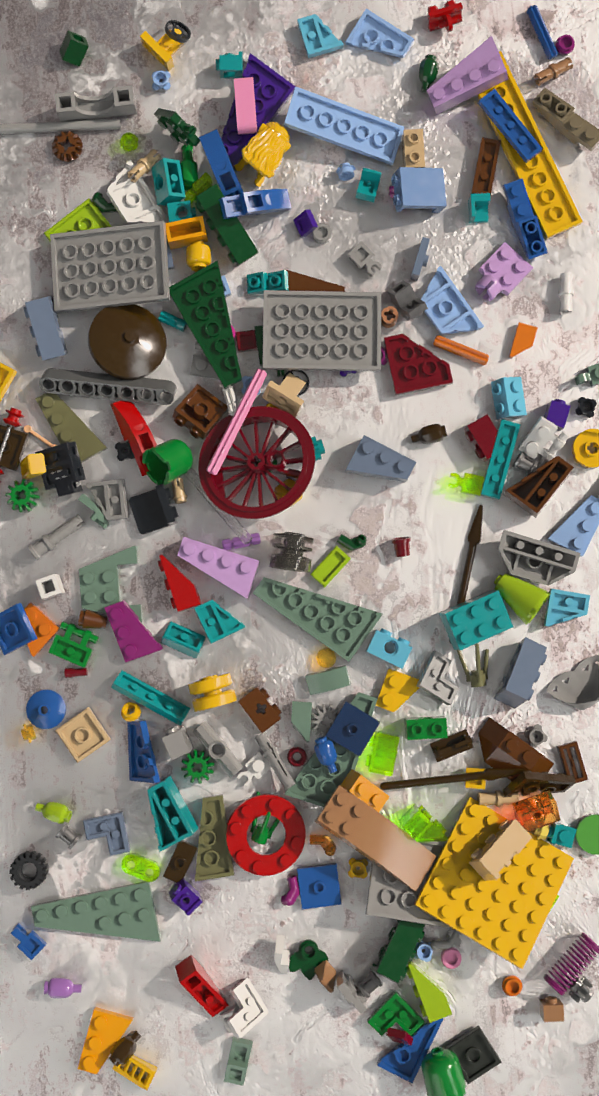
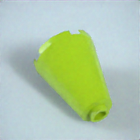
M507 573L504 575L500 574L494 581L496 585L494 589L499 590L503 600L526 625L532 621L551 595L548 591Z

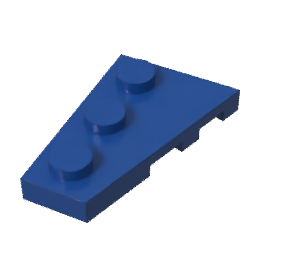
M127 721L129 780L159 783L160 778L146 721Z

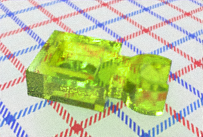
M207 172L185 193L184 201L190 200L192 204L196 196L212 187V178Z
M457 473L450 474V477L456 479V484L449 483V488H457L459 486L461 487L460 493L481 496L483 476L464 473L463 478H461Z

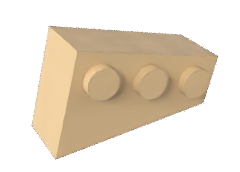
M506 819L498 827L500 830L495 835L491 834L485 840L486 845L482 849H476L471 854L472 859L468 863L485 881L497 880L501 876L498 872L504 866L508 867L511 864L510 860L516 854H519L532 838L516 819L509 821Z

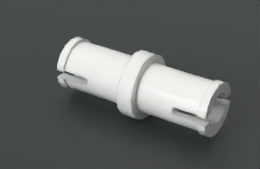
M562 273L560 275L558 296L560 297L559 313L570 314L572 312V296H574L572 273Z

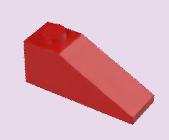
M192 955L175 966L179 983L212 1017L229 1006L227 1000L205 969Z

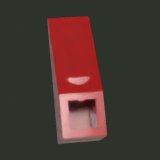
M159 555L158 565L160 571L165 572L167 579H164L167 591L171 590L173 597L170 598L173 609L177 608V611L181 612L201 605L196 586L164 555Z

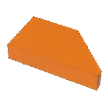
M518 323L509 358H513L533 346L538 327Z

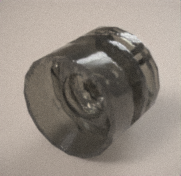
M274 533L273 539L280 540L281 543H272V547L280 549V553L271 554L269 567L310 573L312 559L303 557V554L313 552V548L305 547V544H314V539L300 533Z

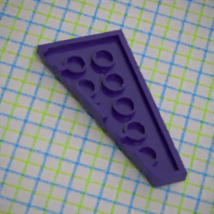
M250 53L242 78L253 77L258 133L263 123L272 122L293 95L295 86ZM235 98L221 137L233 168L243 158L242 149L257 134L238 135Z

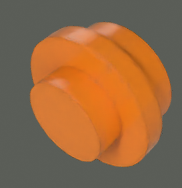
M509 975L503 979L502 989L508 996H516L522 990V982L517 976Z

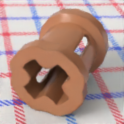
M388 306L382 310L381 325L383 327L392 328L396 325L399 316L396 308ZM388 314L392 315L390 321L387 320Z

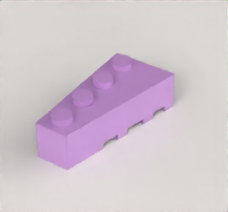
M183 537L177 555L248 599L260 561Z

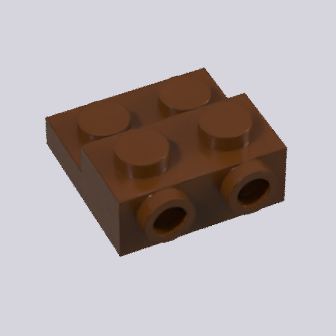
M197 384L174 409L172 417L178 426L187 427L194 438L198 439L200 437L204 440L220 418L227 412L228 406Z

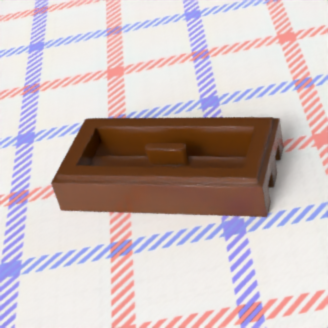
M577 741L558 745L557 749L565 775H570L563 749H566L575 782L588 780ZM570 747L574 748L582 777H578Z

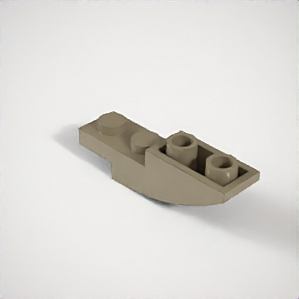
M544 88L532 101V104L540 114L575 145L580 143L591 152L599 144V129L576 114L573 106L547 88Z

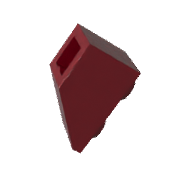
M487 414L469 424L465 428L466 432L464 433L467 440L474 444L476 448L474 451L477 457L483 459L484 462L491 458L497 435V429Z

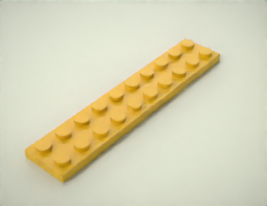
M499 51L507 70L508 80L477 96L480 100L495 89L543 148L538 155L525 163L487 115L498 140H501V146L517 180L523 178L534 216H537L540 228L547 240L581 225L583 221L502 52Z

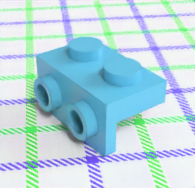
M503 377L491 382L497 420L527 415L521 377Z

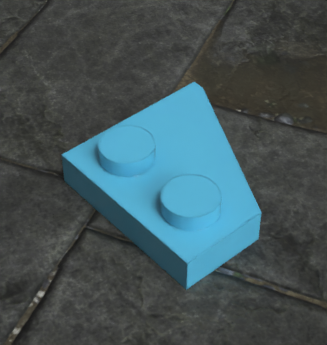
M316 14L297 19L308 59L343 49V42L332 34V30L324 25Z
M557 589L549 590L551 595L547 602L544 626H552L587 615L590 595Z

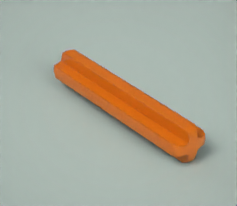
M437 335L433 342V345L481 365H486L489 355L440 335Z

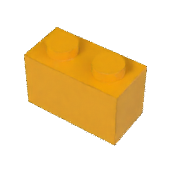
M203 215L166 223V235L171 250L189 246L194 241L208 242Z
M352 769L340 785L377 812H380L389 799L386 793Z

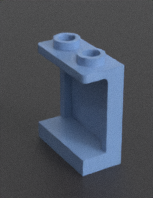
M399 167L392 175L391 184L394 187L393 203L396 206V212H401L405 208L432 209V213H440L447 206L443 168Z

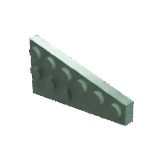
M358 692L350 704L372 716L378 698ZM327 737L328 740L332 741L336 750L337 760L335 766L337 771L330 773L328 767L320 763L314 752L294 779L296 784L287 789L284 795L324 807L335 788L341 785L351 769L355 771L359 756Z

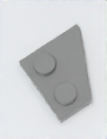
M124 479L86 483L87 488L94 495L96 503L101 507L102 513L107 520L128 519Z

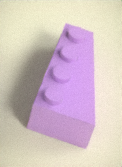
M490 36L427 90L437 115L508 80L507 70L493 37Z

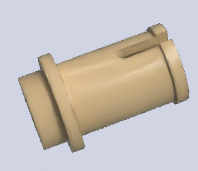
M178 478V481L175 479L171 482L174 495L172 500L175 501V504L185 503L188 496L185 495L183 478Z

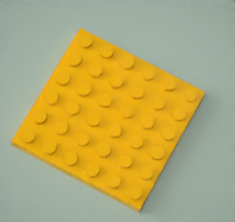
M468 797L414 905L516 967L523 969L574 858L542 839L537 840L536 835L527 831L532 838L521 852L510 860L511 864L508 867L504 866L498 872L501 876L497 880L485 881L468 862L472 859L471 854L478 848L482 849L486 845L485 840L491 834L495 835L500 830L498 828L499 825L507 818L485 805H479V802L472 797Z

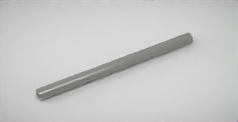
M120 119L0 124V134L121 129Z

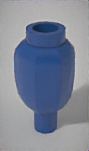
M326 736L317 738L314 750L318 760L322 765L328 767L330 773L336 772L335 762L337 754L332 741L328 740Z

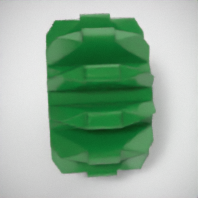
M22 479L21 484L17 480L14 481L15 487L8 486L12 490L11 493L5 494V496L11 497L7 504H13L12 509H19L21 513H24L25 508L29 512L32 511L30 505L36 507L38 504L34 502V499H40L39 495H34L39 489L37 487L33 488L34 483L31 481L27 484L25 479ZM21 493H24V495H26L25 499H21Z
M194 749V757L191 753H187L186 756L189 760L182 759L181 761L187 765L181 767V771H188L184 778L186 779L191 775V783L197 778L198 783L201 784L202 777L208 781L209 775L207 773H214V770L208 767L214 766L215 762H208L211 759L210 755L206 758L203 757L205 750H202L200 755H198L197 749ZM194 762H195L196 764L201 763V764H202L201 769H203V770H201V771H200V769H196V770H195V769L193 768V767L195 766V764H193V763H194Z

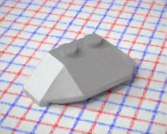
M503 530L498 547L511 575L547 586L574 573L581 554L507 530Z

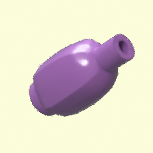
M52 978L50 981H45L44 994H48L50 998L56 999L68 998L73 993H81L82 984H74L66 978Z

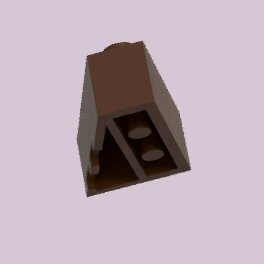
M556 456L532 474L506 489L504 495L536 518L572 473L574 467L561 457Z

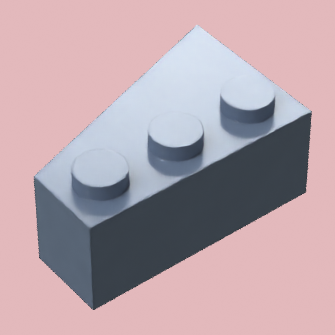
M53 295L25 302L26 306L23 307L26 318H30L32 326H29L30 333L33 338L36 337L38 344L35 346L37 355L42 357V360L67 354L63 333L57 320L59 317L54 311L52 303L54 301Z
M364 435L345 473L406 482L416 461Z
M527 637L520 641L509 664L508 674L501 681L504 683L498 694H495L494 699L514 709L525 701H529L534 693L532 686L538 681L541 674L539 672L540 665H543L546 661L547 655L545 652L547 647Z

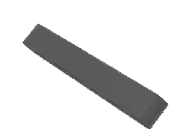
M54 368L45 370L39 381L40 389L46 393L160 405L171 404L177 390L175 383L170 380L152 378L124 380L109 374Z

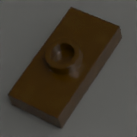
M185 840L178 842L163 877L175 883L180 882L185 877L198 847Z

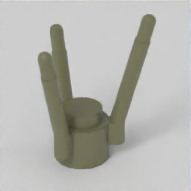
M475 644L476 670H472L471 674L462 652L457 650L466 675V682H470L471 687L487 686L489 649L485 650L484 666L481 669L479 644Z

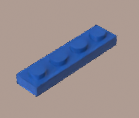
M495 89L479 100L478 104L525 163L542 151L543 148Z

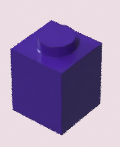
M560 399L551 400L547 405L544 418L558 427L557 431H561L565 427L571 406Z

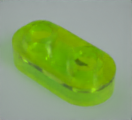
M129 853L122 860L121 865L125 873L144 881L153 882L160 875V865L156 861L139 854ZM128 862H134L135 867H129ZM152 869L153 874L148 875L146 870Z

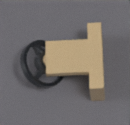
M290 370L283 377L280 386L270 381L262 398L296 418L304 403V400L297 396L303 395L308 390L309 377L302 370ZM292 372L302 373L307 381L301 380L299 376H294ZM307 385L306 389L300 393L303 387Z

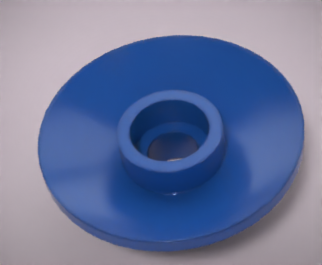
M38 691L28 700L26 706L27 717L37 728H54L65 717V702L61 695L55 691ZM43 706L47 707L48 712L46 714L42 713L41 708Z

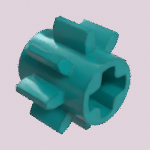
M315 436L311 437L315 450V461L321 460V454H325L322 439L316 441Z

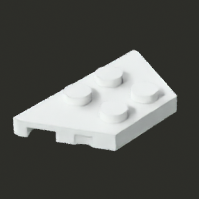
M129 160L106 191L107 196L126 225L155 221L169 223L168 218L161 207L157 205L156 199L143 178L141 177L136 183L131 181L135 174L128 178L127 172L134 167L132 161Z

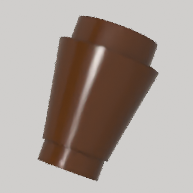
M87 609L86 611L81 610L77 626L105 629L108 617Z

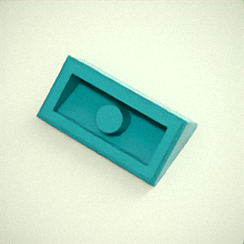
M170 621L162 636L161 643L188 656L197 658L206 637Z

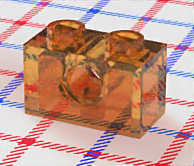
M550 790L512 803L516 820L527 832L561 821L557 803Z

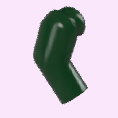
M96 192L93 195L92 202L100 212H117L112 202H107L102 193Z
M341 534L337 542L347 549L354 551L363 548L366 545L367 538L360 534L349 539Z

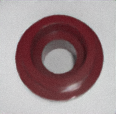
M293 747L287 754V760L292 766L300 767L306 762L307 754L303 748ZM295 753H299L301 755V758L299 760H295L293 758V755Z

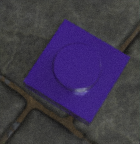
M310 209L304 210L293 219L301 237H306L318 227Z

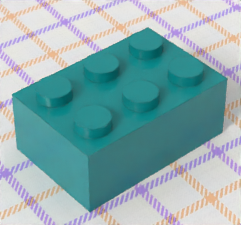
M490 590L439 613L453 649L459 651L513 628L499 590Z

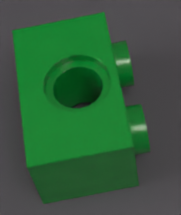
M445 716L404 718L405 738L407 740L448 738L447 718Z

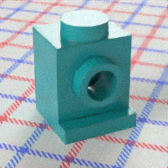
M239 51V55L232 53L219 55V59H216V71H219L220 79L242 78L243 51Z

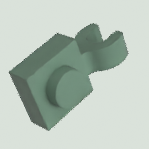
M599 364L586 367V373L574 377L576 385L590 382L591 387L599 385Z

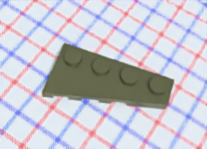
M45 393L36 398L59 443L76 442L81 463L108 449L57 394Z
M223 794L203 797L195 881L234 876L235 874L233 859L226 842L227 818Z

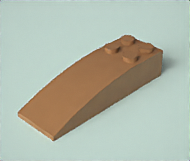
M340 785L335 788L314 821L415 892L437 857L389 819Z

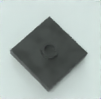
M479 1025L445 1047L457 1055L467 1084H470L502 1063Z

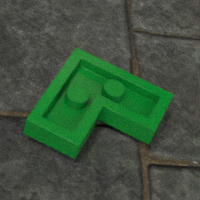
M394 991L367 1019V1022L381 1036L396 1022L411 1036L424 1023V1019Z

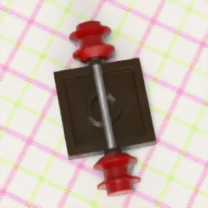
M10 408V411L5 410L8 413L7 418H2L8 425H0V467L17 472L29 434L14 429V427L21 426L19 419L24 418V416L21 415L22 411ZM0 469V475H4V472Z

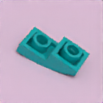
M281 270L271 273L263 271L248 274L247 294H264V290L289 291L288 272Z

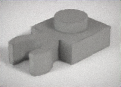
M362 241L347 255L360 270L365 266L370 277L374 276V272L371 270L372 267H377L379 271L382 268L378 261L372 260L375 254Z

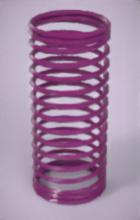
M584 932L580 934L584 939L580 936L578 938L590 950L578 940L575 941L584 951L572 943L584 957L571 946L569 948L580 960L570 951L566 950L578 964L563 953L577 969L563 957L560 958L571 970L557 960L571 976L556 963L554 965L567 979L551 967L565 983L548 970L562 987L548 974L543 976L545 981L562 996L567 992L566 987L570 988L569 984L573 985L572 980L576 981V978H579L577 973L582 974L581 970L585 971L583 966L588 968L587 963L591 964L590 960L594 961L592 955L597 957L596 953L599 954V946Z

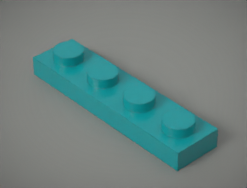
M503 419L500 420L480 495L500 500L521 424Z
M123 670L111 686L112 689L181 726L191 709Z

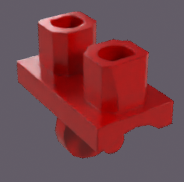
M454 0L447 1L444 4V8L438 9L435 5L428 7L429 31L444 27L447 32L453 31V25L462 22L463 6L461 2L456 4Z

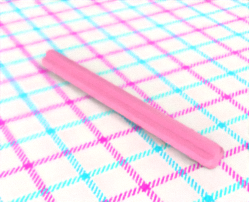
M258 368L250 381L207 467V471L210 474L217 475L267 376L264 370Z

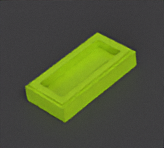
M336 546L310 575L325 588L351 558Z

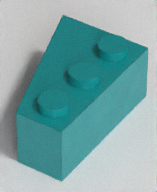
M171 775L147 789L151 812L155 821L154 828L158 837L159 852L193 835L199 829Z

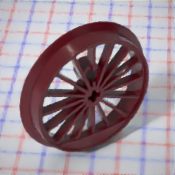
M268 406L251 407L241 428L254 424L256 453L252 451L240 428L239 432L251 455L249 456L232 443L231 447L247 458V460L226 455L225 459L245 465L223 467L222 463L217 475H213L207 471V467L233 417L228 415L210 431L200 451L198 472L204 492L219 509L239 518L261 519L286 510L305 492L314 472L315 450L307 429L297 418L281 409ZM258 423H271L260 452ZM275 425L285 428L286 430L267 451ZM290 433L298 439L292 445L280 451L276 450ZM300 446L302 447L303 457L292 459L284 457L285 454ZM282 459L278 465H273L272 462L274 460ZM303 463L300 474L283 470L288 464ZM242 471L224 481L223 473ZM269 471L295 477L298 480L291 489ZM265 473L289 492L278 500ZM245 476L226 498L225 487ZM261 476H263L275 499V502L264 506ZM251 479L243 504L238 505L231 502ZM257 479L259 506L247 507Z

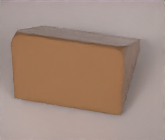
M325 960L314 969L320 983L332 993L335 986L336 970Z

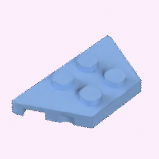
M441 266L438 267L421 298L428 307L424 311L440 335L481 330L484 325Z

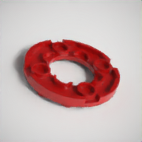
M274 794L257 795L241 802L232 812L226 827V842L232 858L242 869L255 875L270 876L285 871L299 858L305 844L306 830L300 812L287 799ZM270 812L271 816L278 818L285 828V839L277 851L270 854H259L250 848L247 842V830L256 818Z

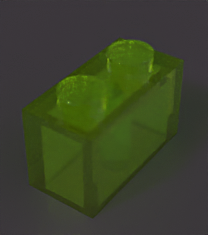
M375 730V734L372 735L369 741V746L372 747L371 754H367L365 766H368L369 772L387 776L393 775L400 740L399 735Z

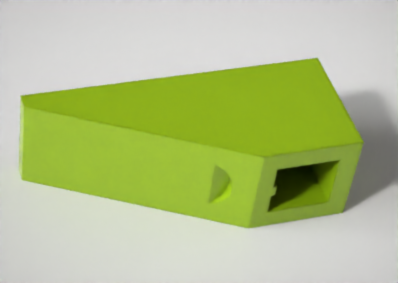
M409 961L405 969H407L409 979H414L415 985L412 988L416 998L420 997L423 1003L419 1005L423 1017L427 1016L431 1023L452 1015L443 988L413 961Z

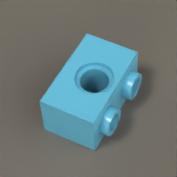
M383 628L380 631L375 630L365 651L403 669L413 648L409 646L410 642L401 637L398 640L392 638V633ZM387 642H393L395 645V650L392 653H387L384 649Z

